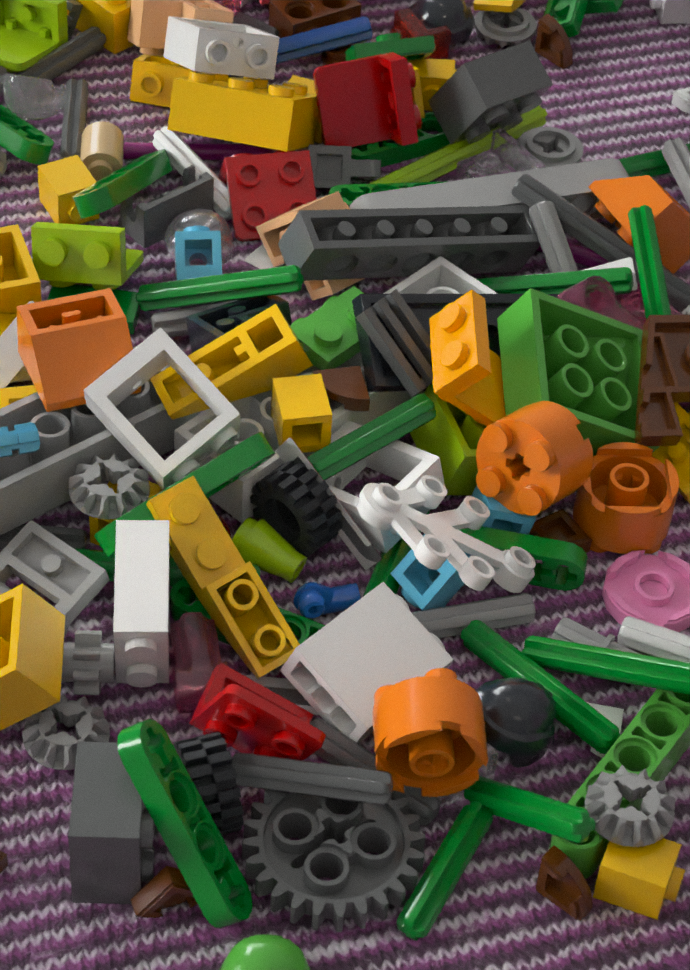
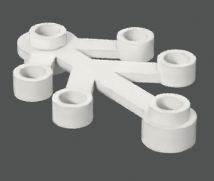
M424 475L414 488L398 490L388 483H368L361 490L359 495L360 502L357 506L361 517L368 524L380 530H390L393 527L414 551L416 559L427 568L437 570L447 559L459 572L461 580L468 587L477 591L484 590L490 581L494 579L505 590L512 593H521L535 575L534 567L536 562L532 555L523 548L513 546L509 550L501 551L459 531V529L464 528L479 530L490 516L488 507L475 497L467 496L457 509L426 515L414 508L424 506L429 509H436L447 495L446 487L432 476Z

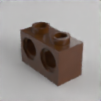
M269 0V25L276 27L279 31L278 37L283 38L361 17L362 4L358 0Z

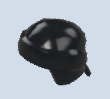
M419 0L411 8L407 19L408 35L410 38L434 35L435 45L441 46L466 42L475 24L471 8L466 5L464 0Z
M525 678L496 679L480 685L476 692L482 700L486 742L497 751L506 753L513 767L530 766L540 760L548 747L555 741L553 722L557 710L556 701L552 693L543 685Z

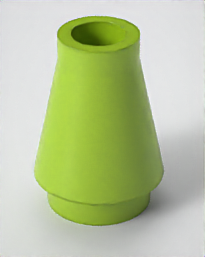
M248 517L238 528L232 539L245 563L250 561L253 564H257L260 566V570L282 577L290 583L296 580L307 561L306 556L299 553L264 519L256 521Z

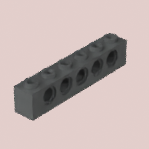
M518 205L299 210L279 240L278 246L286 266H299L301 274L304 275V281L407 277L440 256L467 274L519 272L539 248L540 243L529 215V206Z

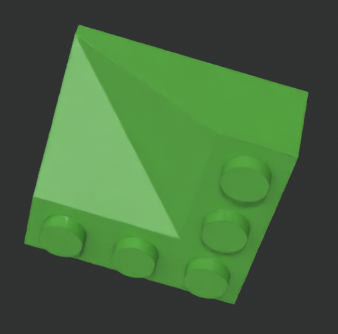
M530 288L497 318L506 416L526 405L539 401H550L567 408L580 421V424L576 425L584 440L589 438L593 448V456L597 454L598 448L606 444L616 442L635 443L643 330ZM646 446V447H649V448L653 449V452H654V451L657 450L660 446Z

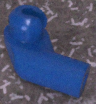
M308 582L297 589L294 594L293 603L303 617L314 619L324 614L345 611L360 600L361 597L357 583L328 587L315 582Z

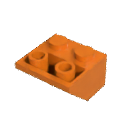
M650 175L595 180L588 186L599 199L594 205L595 208L611 224L614 223L619 229L617 233L628 245L633 246L628 213L633 207L639 208L647 205L652 208L662 265L674 274L690 259V213Z
M111 288L16 306L18 353L46 412L86 404L83 390L133 350L126 316ZM140 386L136 391H134L132 394L140 393V392H141V386Z

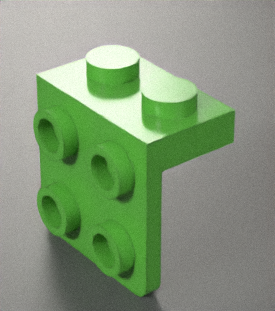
M352 286L339 296L330 297L321 308L305 318L295 320L290 325L311 363L319 370L337 368L361 352L352 300L359 294L364 293L355 286Z

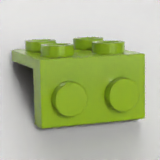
M0 0V65L7 72L17 73L24 71L56 48L68 42L67 0Z
M36 222L31 226L33 264L39 279L49 281V285L54 287H69L76 283L92 284V287L97 290L107 288L114 290L122 286L144 261L142 250L126 249L125 228L49 222Z

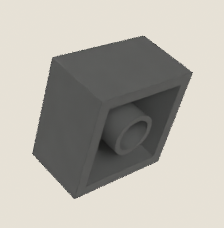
M527 41L463 63L428 100V103L450 145L467 139L469 144H472L491 133L490 130L499 127L500 131L504 132L520 124L523 121L521 115L539 106L542 103L540 97L553 83L531 42Z
M78 741L68 833L72 903L131 904L130 900L142 889L143 882H150L154 878L155 847H153L154 834H157V827L121 761L117 743Z

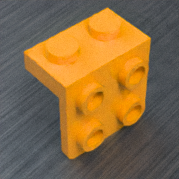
M470 290L429 318L433 372L432 385L434 393L440 399L462 410L476 422L488 426L506 416L501 359L495 352L489 349L485 298Z

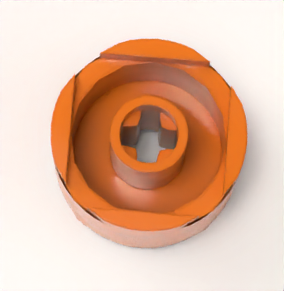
M539 401L526 405L488 425L483 430L476 450L478 468L476 484L480 492L486 497H493L508 510L528 516H535L574 493L587 482L593 467V448L589 438L584 440L576 425L580 424V421L571 411L557 403Z
M616 442L598 448L597 454L593 456L591 474L587 482L577 489L573 507V520L592 540L590 550L597 553L609 551L619 554L645 550V554H652L660 549L662 541L669 532L679 489L678 473L671 462L666 459L665 464L652 456L653 449L637 443Z
M447 668L432 669L425 676L406 679L394 685L382 686L376 690L372 709L376 770L387 771L392 775L394 791L405 794V785L421 788L422 797H439L462 791L479 779V769L483 764L487 767L488 763L482 700L471 686L457 680V674L453 670Z

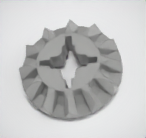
M517 8L512 13L479 11L475 16L474 28H476V37L485 39L487 45L498 44L503 48L504 46H515L527 41L531 42L532 36L536 35L537 23L529 12L521 8Z
M538 127L530 129L520 136L516 155L521 157L523 166H533L534 169L580 163L584 149L581 141L566 130L555 127Z
M116 453L109 460H102L94 455L90 464H77L75 475L69 477V496L72 503L78 510L94 518L117 519L145 502L150 494L147 470L138 468L134 458L123 462L120 461ZM109 479L112 484H117V493L112 488H109L107 484H101V481Z
M62 694L60 702L26 718L25 727L22 731L23 743L28 754L39 764L56 770L75 769L77 742H109L110 726L105 719L102 706H91L85 696L78 701L68 700ZM56 723H63L68 728L75 725L76 738L73 735L69 736L65 731L57 733Z
M622 765L613 774L602 771L597 781L593 785H589L585 798V809L589 812V816L595 819V831L602 837L622 846L642 847L654 844L668 834L675 818L676 798L668 795L665 780L655 782L650 779L646 768L639 774L628 772ZM624 796L628 801H634L637 798L639 800L642 799L640 811L633 806L625 809L620 808L622 797Z

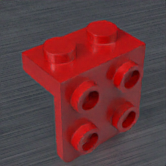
M390 52L319 66L314 70L313 79L324 145L355 147L389 139L402 146L419 143L417 130L421 129L422 120L418 106L416 104L413 105L411 88L416 86V77L412 64L410 62L407 63V58Z
M279 150L273 153L256 155L239 153L230 157H224L219 178L228 188L234 236L238 241L261 240L256 226L296 207L317 200L309 150H293L289 152Z
M220 663L213 669L189 723L203 731V735L220 732L222 738L226 741L227 747H232L240 752L296 760H305L319 750L326 738L323 731L310 725L314 714L223 663Z

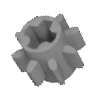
M77 630L75 632V642H64L61 682H74V695H99L101 693V683L115 682L114 643H102V631Z

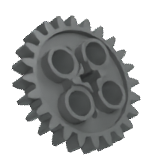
M264 789V803L253 802L251 805V819L244 821L242 859L246 860L245 876L247 879H256L255 894L257 897L271 894L270 910L272 912L281 910L286 905L291 907L290 922L293 924L299 921L304 914L312 916L313 930L318 931L324 918L332 919L337 932H342L345 918L352 917L355 923L363 929L366 927L368 912L371 911L376 917L384 921L387 919L388 904L390 903L402 908L405 902L406 891H414L416 888L418 873H422L425 855L423 853L425 834L419 832L420 816L419 814H408L410 804L408 797L393 801L394 790L388 804L376 805ZM289 838H298L301 840H290ZM367 852H373L379 855H370L367 854ZM318 878H330L333 880L323 881Z

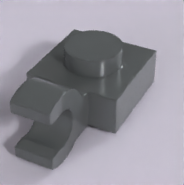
M309 145L308 150L310 151L315 190H330L336 185L350 184V179L375 181L380 178L381 160L351 159L352 146Z

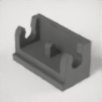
M191 165L183 171L182 186L170 192L167 191L149 202L137 204L134 209L132 196L121 202V218L118 219V226L125 228V232L144 249L175 234V231H182L186 227L192 226L213 215L214 178L205 172L199 175V179L196 181V169L194 165Z

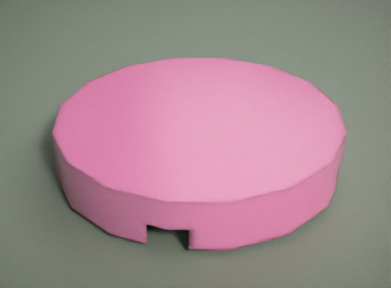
M638 550L618 557L606 572L602 591L606 610L619 624H622L625 617L631 616L677 632L689 628V563L671 553L658 551L657 556L645 555V550Z

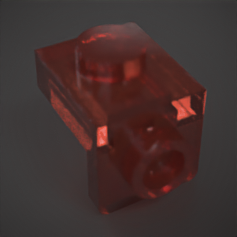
M410 8L395 11L394 26L391 28L390 33H400L401 39L434 35L436 50L425 59L448 60L451 31L447 26L426 29Z

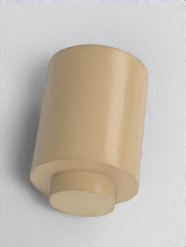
M104 121L88 125L82 133L80 159L96 182L123 167L124 136L122 131L116 125Z

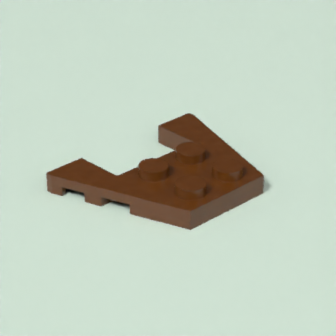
M649 315L642 331L634 441L644 446H676L683 433L674 403L690 402V315Z

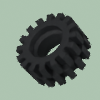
M288 461L252 487L251 492L254 494L250 496V503L257 506L252 510L254 517L264 519L299 553L309 557L339 534L338 531L342 529L343 524L339 521L342 518V512L340 509L334 508L338 501L335 495L329 496L326 492L329 485L325 480L321 483L316 480L317 472L313 469L306 472L305 464L298 462L295 465L294 461Z
M214 732L174 742L173 746L220 834L224 835L242 830L244 825L242 814L244 813L243 805L239 799L241 797L240 787L237 786V774L235 768L232 767L230 751H227V744L225 739L222 738L221 733Z

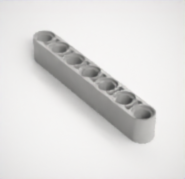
M607 158L368 193L355 199L349 208L386 209L526 205L515 198L511 192L517 180L523 174H529L591 218L597 219L604 217L595 208L594 205L599 199L588 186L595 180L629 177L619 160Z

